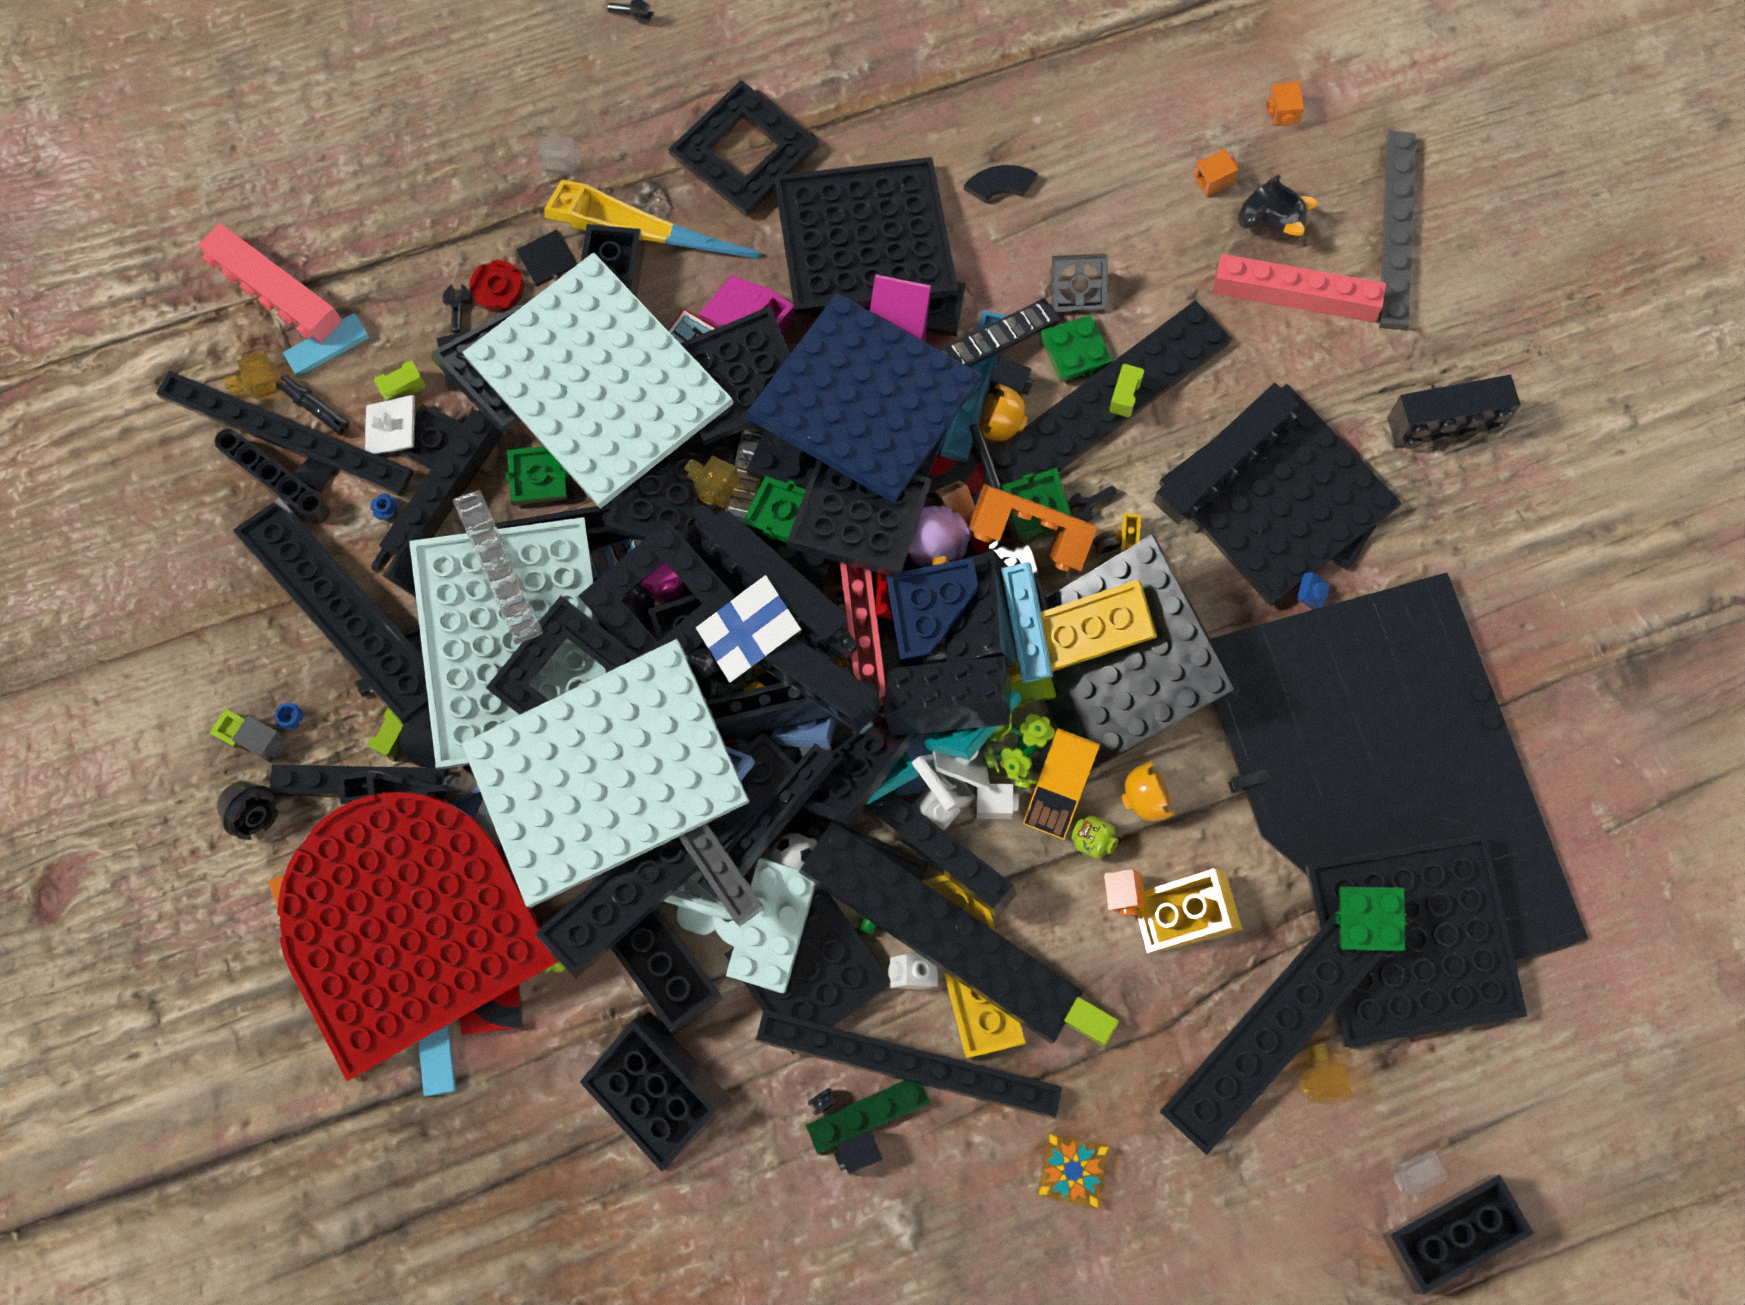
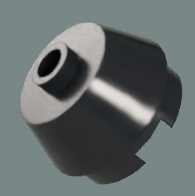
M238 781L231 784L221 793L217 802V811L225 831L242 840L252 839L251 835L261 829L267 831L278 816V810L275 808V800L277 799L272 790L266 786L249 781Z

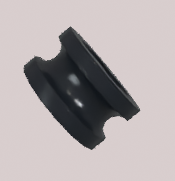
M831 1088L822 1091L807 1102L809 1106L815 1108L813 1112L815 1116L838 1102L837 1097L833 1098L831 1096Z

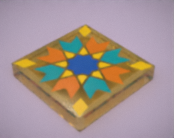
M1048 1133L1036 1196L1099 1209L1110 1146Z

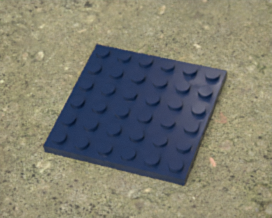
M836 293L749 408L746 418L895 504L980 381L981 374Z

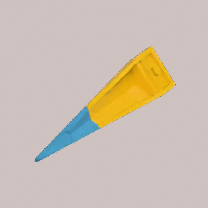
M561 180L544 208L545 218L571 223V228L586 230L587 224L641 229L644 240L760 259L759 251L718 240L672 224L629 206L587 184Z

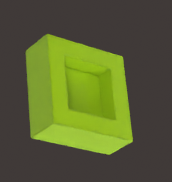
M225 708L209 733L237 749L239 745L232 739L245 719Z

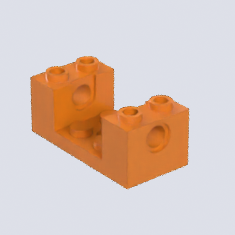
M983 485L968 525L973 531L972 535L975 538L991 543L992 539L1000 541L1010 512L1027 520H1031V517L1035 516L1039 518L1038 523L1057 530L1047 555L1052 558V564L1056 568L1072 573L1073 568L1079 571L1082 570L1098 527L995 487Z

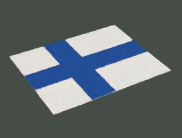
M766 575L696 627L729 682H732L801 630Z

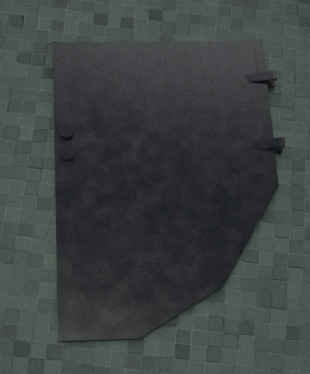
M1448 572L1211 638L1216 651L1237 688V691L1215 702L1239 776L1231 778V781L1228 782L1231 794L1245 790L1260 837L1306 876L1305 865L1486 834L1515 961L1589 939Z

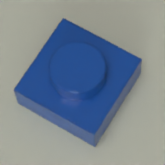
M1313 572L1303 573L1297 600L1312 610L1324 607L1330 584Z

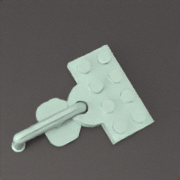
M759 858L751 888L765 909L741 927L735 923L723 903L716 900L698 883L699 879L703 876L701 871L693 874L685 882L683 892L674 891L664 902L679 906L677 921L685 930L701 935H706L716 930L723 941L734 946L726 973L727 977L785 993L816 884L798 872L800 869Z

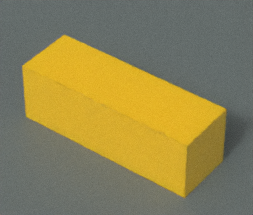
M1123 513L1120 553L1140 542L1141 514Z

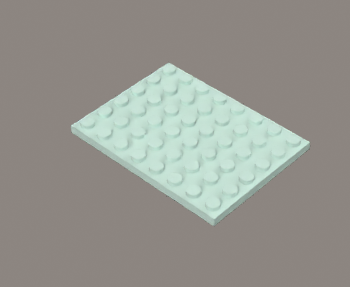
M594 252L462 352L470 364L600 509L733 404L732 398Z
M584 518L495 529L494 532L499 542L491 543L478 550L474 545L472 537L490 530L410 541L437 770L470 765L461 743L519 716V714L485 687L560 595L599 625L597 617L578 597L593 583ZM501 545L507 559L502 567L509 565L514 578L492 586L487 573L500 569L501 565H495L501 564L503 561H499L485 569L479 555ZM517 581L522 596L500 604L495 591L502 590L507 586L515 584ZM523 599H525L531 614L523 615L508 622L503 609L523 602ZM534 619L531 628L523 632L520 639L519 637L515 638L511 628L522 622ZM566 638L531 681L530 685L546 698L552 700L605 674L606 669Z
M677 639L461 743L526 907L529 908L750 802L680 642Z

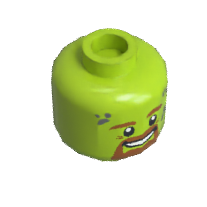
M1088 816L1085 820L1081 818L1077 822L1071 837L1074 840V846L1077 851L1097 860L1102 859L1106 854L1111 855L1118 844V839L1115 838V827L1095 816Z

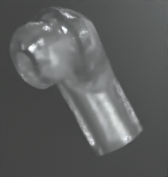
M449 775L443 780L444 785L454 786V791L447 792L451 795H463L478 787L476 779L469 775L467 777Z

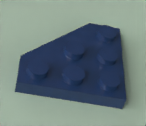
M973 557L903 571L900 578L886 575L900 660L904 662L931 656L976 594L979 585Z

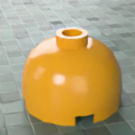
M997 384L994 388L998 389L995 395L989 394L979 421L980 424L983 423L982 432L984 438L995 442L1006 441L1012 438L1017 431L1022 432L1028 419L1024 415L1025 404L1021 396L1013 389L1003 384Z
M1154 761L1144 763L1130 772L1125 782L1126 793L1121 795L1127 811L1133 810L1139 818L1148 822H1158L1175 816V810H1168L1167 804L1172 803L1160 771L1154 773L1151 767L1156 766Z

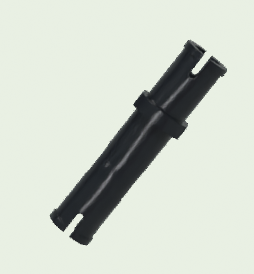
M288 374L280 377L287 384L284 385L278 380L276 388L290 397L294 404L306 409L335 431L337 435L340 436L346 432L339 425L341 424L348 429L350 426L349 420L343 418L312 394L310 389L306 386L302 387Z

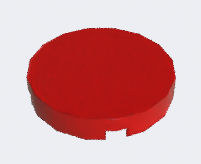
M492 260L491 263L480 265L472 274L469 283L471 295L477 305L486 311L496 313L507 311L514 307L522 298L525 288L523 277L517 267L503 260Z

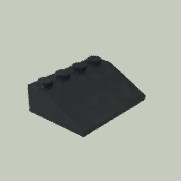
M650 1011L633 1019L580 1080L581 1085L661 1172L732 1101V1098Z

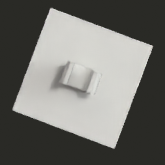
M414 395L366 405L365 451L381 455L414 448Z
M932 751L935 771L985 790L990 789L987 765L983 762L985 756L982 752L977 751L970 760Z

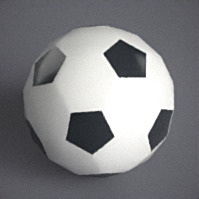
M801 832L787 834L781 837L774 845L770 861L800 869L814 849L817 841L810 835Z

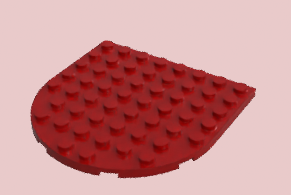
M407 792L382 793L366 796L339 807L311 829V833L304 840L300 848L295 850L281 883L277 916H280L282 937H279L284 959L346 1081L352 1080L559 963L556 957L534 934L541 926L532 909L526 907L516 879L495 841L471 816L452 804L432 796Z

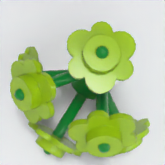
M1012 710L1010 713V724L999 726L989 739L992 741H1002L1005 734L1011 733L1018 737V745L1005 748L1003 751L993 754L991 746L987 741L988 750L983 752L985 756L983 762L987 763L989 768L995 767L997 773H1000L996 760L1003 758L1000 761V765L1006 769L1007 778L1014 779L1015 786H1019L1022 790L1025 788L1032 789V784L1038 783L1037 780L1028 778L1033 752H1037L1041 747L1049 744L1054 737L1055 731L1049 726L1048 718H1039L1036 714L1028 715L1026 723H1023L1020 726V730L1012 726L1011 719L1014 716V710Z

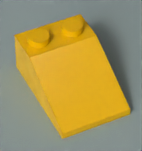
M1215 868L1144 891L1147 908L1137 910V917L1147 953L1211 940L1242 930L1227 874Z

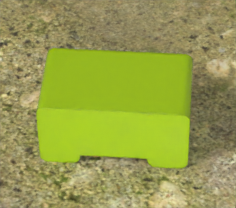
M412 360L403 363L402 368L386 376L381 374L374 378L385 401L410 396L426 388V384Z
M1127 364L1122 365L1109 409L1111 413L1125 417L1131 416L1135 403L1134 393L1135 390L1140 388L1144 374L1143 369Z
M1051 677L1028 683L1019 681L1011 684V690L1018 691L1022 697V700L1013 710L1025 708L1028 705L1027 703L1035 700H1049L1056 697Z
M387 708L384 714L385 721L376 737H371L368 747L376 754L394 761L401 750L400 732L403 725Z
M1079 997L1076 998L1064 1020L1066 1026L1078 1031L1102 1047L1106 1046L1119 1023L1117 1019Z

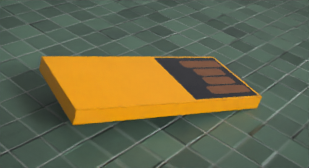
M1057 729L1023 821L1024 825L1060 839H1065L1100 744Z

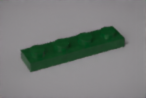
M903 1080L805 1126L817 1154L836 1147L837 1144L922 1108L930 1104L923 1085Z

